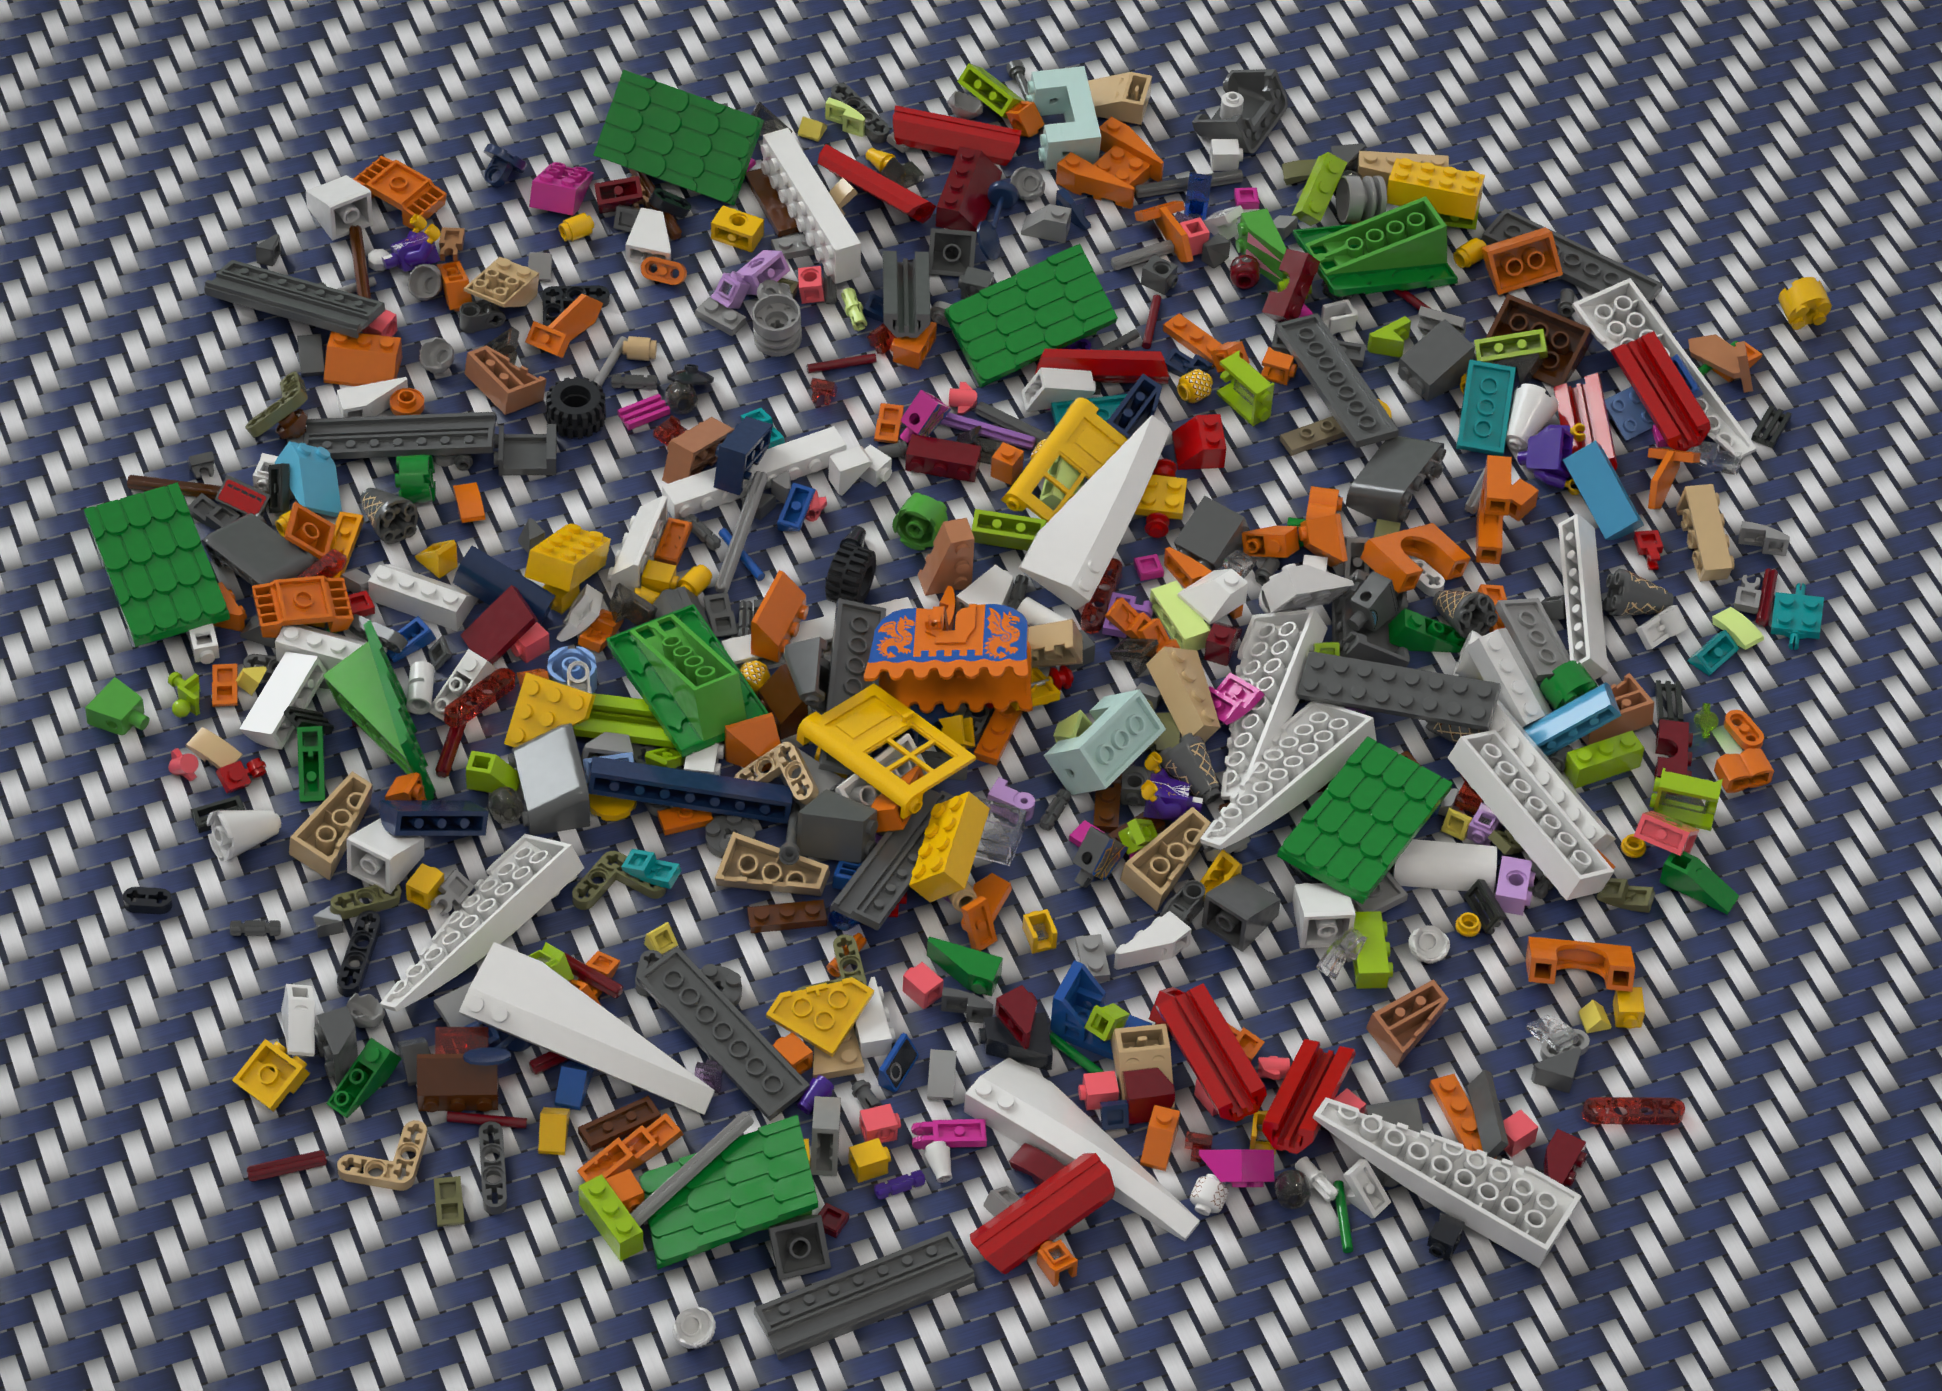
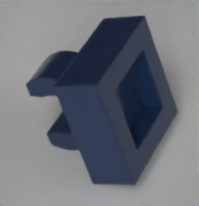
M1127 1100L1100 1102L1101 1127L1103 1131L1129 1128Z

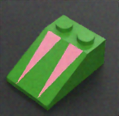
M1268 209L1241 213L1240 223L1237 225L1239 237L1235 242L1237 252L1256 258L1260 264V273L1277 285L1278 282L1287 278V275L1278 270L1286 252V247Z

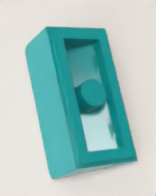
M1723 630L1712 637L1687 661L1709 676L1740 648L1728 632Z

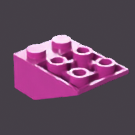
M553 162L532 181L529 207L573 216L582 204L594 172L587 171L585 167L570 168L566 167L564 163Z

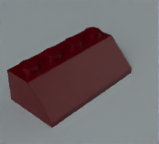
M959 147L937 204L936 227L977 232L979 222L986 220L991 206L987 197L988 188L992 183L1001 180L1002 171L982 151Z

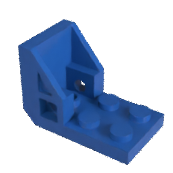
M1074 960L1053 997L1050 1029L1070 1044L1114 1060L1111 1041H1103L1084 1028L1095 1005L1099 1007L1107 1006L1105 1005L1106 992L1083 963ZM1129 1015L1124 1028L1152 1025V1023Z

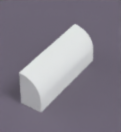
M285 652L241 725L240 730L248 738L260 745L282 750L295 728L283 712L288 706L302 709L307 708L324 679L323 674L327 672L317 656Z
M1413 839L1394 863L1393 878L1400 886L1468 891L1478 879H1483L1494 894L1497 846Z

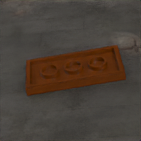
M761 168L746 172L745 179L777 236L782 237L799 232L794 217L791 218L789 216L785 203H781L778 192L772 188L767 174L764 175Z

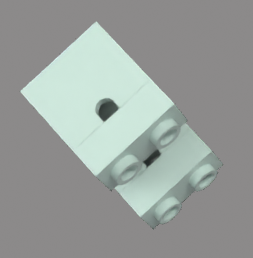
M1085 67L1032 72L1031 81L1027 82L1029 95H1026V101L1034 102L1041 116L1064 114L1066 122L1044 125L1043 134H1040L1041 148L1038 149L1040 162L1043 161L1045 170L1057 169V163L1070 152L1094 164L1099 159L1101 133Z
M1140 689L1103 697L1089 711L1095 722L1079 737L1058 741L1043 755L1071 795L1106 789L1166 730Z

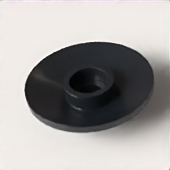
M685 364L684 369L667 374L668 380L682 384L702 385L714 382L713 376L698 370V365Z

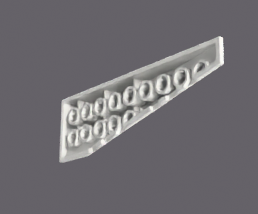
M1631 278L1572 303V307L1585 325L1592 329L1591 333L1596 340L1609 351L1654 331L1670 358L1678 354L1704 394L1696 398L1710 421L1711 429L1707 435L1736 460L1757 450L1756 446Z
M1151 415L1120 449L1065 503L1059 512L1038 531L1019 570L1075 610L1090 602L1144 494L1171 428Z
M1316 609L1252 615L1238 650L1237 657L1241 660V663L1236 666V675L1260 689L1265 696L1247 714L1229 724L1231 735L1227 739L1229 752L1228 756H1225L1227 769L1223 773L1222 800H1229L1234 792L1238 793L1240 783L1254 764L1263 760L1262 753L1265 749H1271L1273 738L1275 735L1282 734L1281 727L1294 713L1299 702L1297 691L1309 651L1314 652V643L1323 642L1328 629Z
M1315 701L1308 703L1281 727L1282 734L1275 735L1272 740L1273 746L1271 749L1264 750L1262 753L1263 760L1254 764L1240 783L1238 793L1234 792L1232 794L1229 805L1221 809L1219 819L1213 820L1200 838V842L1221 850L1266 827L1304 802L1338 774L1349 757L1367 736L1376 740L1373 717L1332 704Z
M524 834L486 870L489 877L485 881L483 879L478 880L474 885L476 891L471 896H466L461 902L462 908L460 911H454L431 939L433 942L432 946L421 951L419 954L420 961L416 965L408 967L405 971L407 977L396 982L380 1002L381 1007L398 1012L418 1001L488 954L494 942L501 944L517 931L546 903L558 896L560 890L569 882L575 880L577 875L584 869L572 844Z
M495 942L471 983L459 1010L466 1017L703 1115L706 1114L715 1092L714 1089L546 964Z
M1008 1057L981 1075L965 1093L964 1112L975 1119H984L987 1126L1021 1146L1027 1143L1050 1155L1064 1166H1067L1084 1153H1096L1101 1161L1110 1169L1115 1186V1194L1112 1199L1181 1240L1186 1241L1199 1225L1200 1220L1057 1086Z
M1327 1097L1324 1099L1313 1115V1119L1334 1136L1449 1216L1465 1222V1225L1538 1268H1540L1582 1197L1534 1168L1526 1166L1524 1169L1513 1165V1161L1504 1158L1500 1161L1487 1156V1152L1478 1149L1477 1151L1465 1149L1461 1143L1423 1130L1419 1133L1408 1129V1125L1399 1122L1395 1125L1382 1120V1116L1373 1113L1372 1115L1360 1113L1359 1108Z

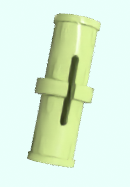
M846 288L843 290L844 293H841L845 303L846 315L850 317L854 330H863L867 326V321L862 311L863 305L858 301L855 290L853 288Z

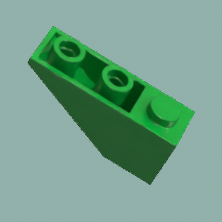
M1406 608L1388 624L1389 643L1407 648L1408 651L1460 653L1466 640L1451 626Z
M1683 851L1681 856L1671 852L1663 865L1660 883L1727 915L1739 898V895L1699 858Z
M370 1038L326 1104L348 1118L388 1080L402 1058L373 1038Z

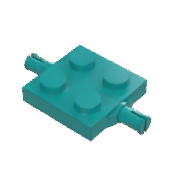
M1800 583L1796 584L1795 594L1779 592L1775 594L1771 634L1790 638L1788 646L1791 650H1793V643H1795L1794 650L1799 648L1800 639L1820 638L1824 597L1805 595L1806 585L1803 583L1801 590Z

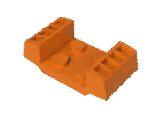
M380 156L369 167H366L364 171L353 178V180L371 191V199L377 196L401 210L403 225L414 229V226L410 223V219L414 214L421 215L427 220L443 207L446 202L447 193L435 186L431 179L398 160L392 161L383 156Z
M325 576L278 579L270 583L252 586L260 629L264 638H277L282 626L328 622L330 633L348 630L354 620L344 578H327Z

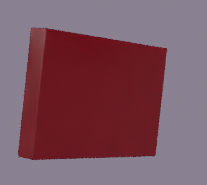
M511 585L461 634V637L471 651L493 665L538 619L518 589Z

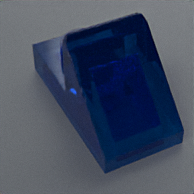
M1189 174L1184 218L1196 219L1200 217L1202 220H1206L1212 175Z

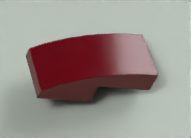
M1024 1143L1009 1160L1013 1169L1032 1176L1034 1183L1038 1185L1065 1167L1050 1155L1027 1143Z

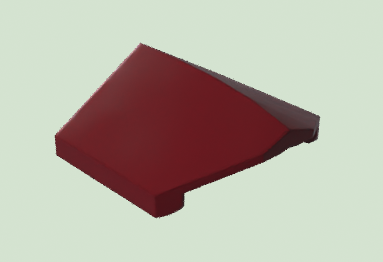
M1158 1067L1122 1071L1125 1100L1128 1102L1129 1124L1150 1122L1154 1105L1171 1109L1175 1102L1174 1085Z

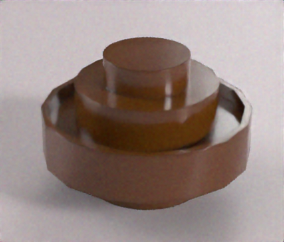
M303 409L293 411L278 422L279 425L276 428V433L282 439L293 437L297 439L301 437L306 431L308 415Z

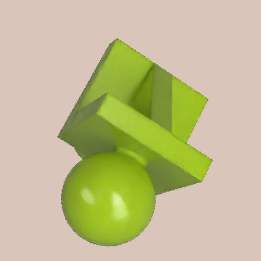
M171 673L168 677V684L172 687L176 686L178 691V700L172 705L173 714L176 717L184 718L192 712L197 716L200 714L199 698L201 691L199 675L195 673L187 680H184L180 673Z

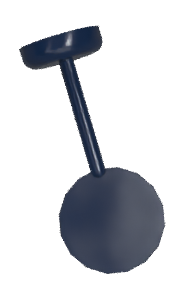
M996 181L989 186L987 197L990 203L996 207L992 224L986 220L981 221L977 226V239L980 249L985 257L991 261L998 259L1000 255V241L995 229L997 228L1001 210L1013 207L1019 198L1017 188L1006 181Z
M499 1030L501 1041L499 1045L495 1048L485 1047L469 1050L464 1053L463 1060L474 1065H498L511 1059V1053L505 1050V1047L513 1052H522L531 1047L532 1043Z

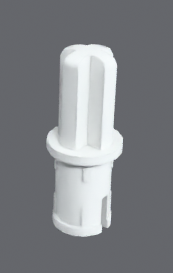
M1307 1156L1299 1159L1295 1164V1168L1308 1181V1186L1314 1188L1325 1201H1333L1338 1194V1190L1326 1178V1173L1323 1170L1319 1171Z

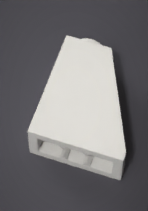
M641 208L626 242V261L641 264L647 257H658L671 261V248L663 212Z
M1041 367L1022 390L1026 412L1051 409V403L1070 401L1079 397L1090 398L1095 393L1096 383L1093 380L1091 371Z
M995 564L956 596V613L962 608L969 607V604H999L1007 606L1013 589L1014 577L1008 571L1001 569Z

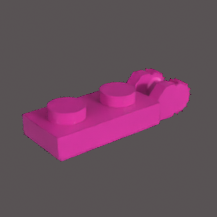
M984 1119L932 1120V1122H916L911 1127V1132L917 1136L912 1140V1145L916 1149L926 1150L925 1147L935 1141H944L946 1146L950 1148L987 1146L986 1122Z

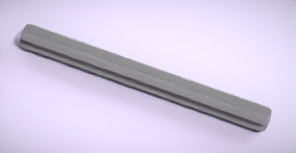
M756 471L753 476L715 584L718 593H726L730 588L768 479L765 472Z
M743 1111L630 1213L639 1227L754 1123L753 1118L747 1112Z

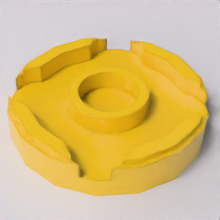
M589 794L590 813L595 817L596 815L600 816L605 821H618L627 818L637 805V801Z

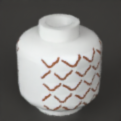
M1213 1174L1199 1177L1190 1195V1201L1195 1206V1211L1205 1216H1209L1210 1213H1219L1229 1194V1190L1225 1185L1226 1182H1220Z

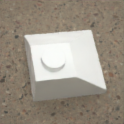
M1233 569L1214 570L1180 591L1177 596L1211 625L1246 603L1248 582Z

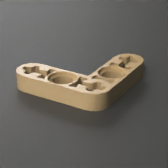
M783 742L740 770L734 777L768 783L783 773L793 796L804 805L809 804L819 793L818 787L800 751L790 742ZM787 751H789V752H788V755H789L790 759L793 760V761H791V762H789V761L785 758ZM771 763L770 771L762 774L763 766ZM797 768H801V774L797 778L792 779V772ZM802 784L808 788L807 794L805 796V792L803 788L800 786Z
M418 1120L405 1124L393 1161L353 1154L342 1156L337 1162L339 1177L347 1182L399 1191L411 1188L414 1184L427 1142L426 1125ZM415 1131H418L419 1133L416 1134L415 1143H413L411 1140V1135H413ZM407 1151H412L416 1154L410 1160L401 1157ZM349 1165L354 1166L350 1169V1171L345 1170L348 1169ZM374 1168H379L383 1171L377 1177L368 1174ZM402 1168H405L406 1176H404L402 1180H399L398 1178L401 1177Z

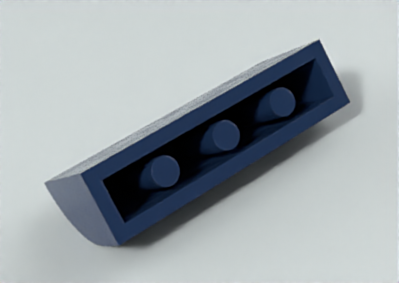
M471 546L464 556L453 580V584L488 605H491L513 585L518 589L535 614L540 625L547 619L556 596L474 546Z
M470 800L379 801L381 823L385 830L394 836H486L489 811Z

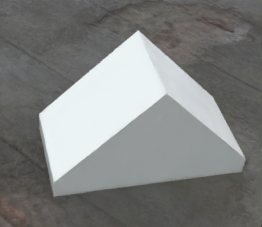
M862 446L829 456L828 479L837 493L843 496L873 462Z

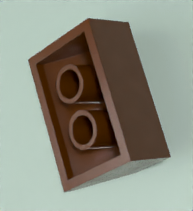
M417 1054L418 1111L461 1112L479 1110L486 1112L498 1110V1065L469 1064L463 1060L464 1054Z

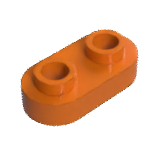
M647 257L641 263L642 275L650 280L670 285H680L687 277L686 268L678 262L658 257ZM653 264L657 266V271L654 273L651 271ZM675 269L679 271L677 278H674L672 275Z
M1731 710L1726 714L1724 728L1742 749H1760L1762 747L1764 734L1745 712Z

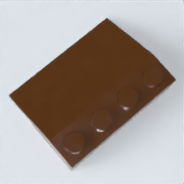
M1507 294L1486 338L1544 329L1548 357L1504 365L1516 367L1515 371L1552 387L1567 383L1584 358L1594 338L1591 333L1592 329Z

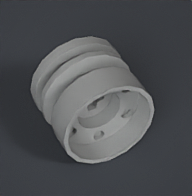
M1343 175L1340 178L1336 190V210L1340 222L1358 223L1361 219L1364 221L1386 212L1387 189L1383 177L1365 176L1361 180L1357 175Z
M771 294L759 299L752 309L754 343L756 347L764 354L775 357L793 353L802 341L800 306L796 300L783 294Z

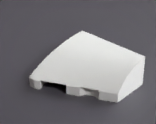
M586 584L573 601L569 613L563 622L566 625L557 635L556 639L561 642L566 641L589 627L600 614L603 594Z

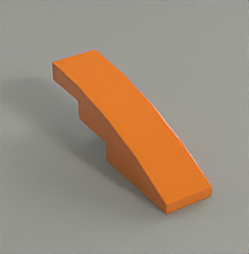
M1171 547L1165 548L1164 566L1184 589L1212 572L1193 558ZM1243 605L1229 613L1233 619L1242 616Z
M665 1113L647 1128L641 1125L623 1141L618 1137L580 1167L577 1172L587 1182L601 1174L606 1180V1178L630 1169L632 1171L663 1151L684 1134L669 1115Z

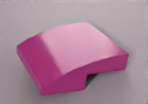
M1231 672L1217 689L1209 686L1218 720L1226 725L1235 722L1247 714L1265 696L1260 689Z

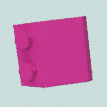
M1199 1150V1156L1220 1182H1231L1232 1187H1264V1182H1274V1150Z

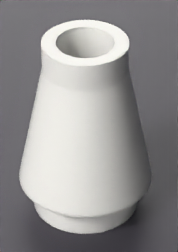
M935 1141L925 1147L926 1152L924 1156L934 1172L937 1182L944 1183L950 1181L953 1178L951 1173L950 1147L946 1146L944 1141Z

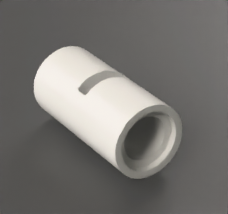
M1029 597L1025 598L1017 611L1024 615L1029 626L1068 620Z
M425 661L413 663L410 666L406 707L411 713L418 715L428 713L432 706L435 668L432 664Z

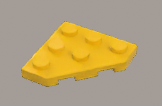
M526 672L504 744L515 748L562 724L571 723L573 727L578 723L580 724L588 720L596 695Z
M850 977L842 979L840 982L818 984L794 992H782L766 1013V1018L833 1057L871 1000L874 990L855 978Z

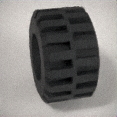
M568 377L564 378V381L559 380L555 382V386L552 385L546 395L547 423L556 424L558 435L562 437L566 435L570 439H573V437L582 439L583 436L590 437L593 432L597 433L600 431V427H603L606 420L605 393H603L602 387L597 386L595 381L590 382L585 377L583 379H579V377L570 379Z
M845 542L837 550L831 562L825 585L826 599L837 603L839 598L863 603L869 593L875 575V552Z

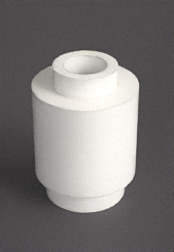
M1227 92L1222 96L1221 119H1232L1234 115H1242L1244 102L1242 95L1237 92Z

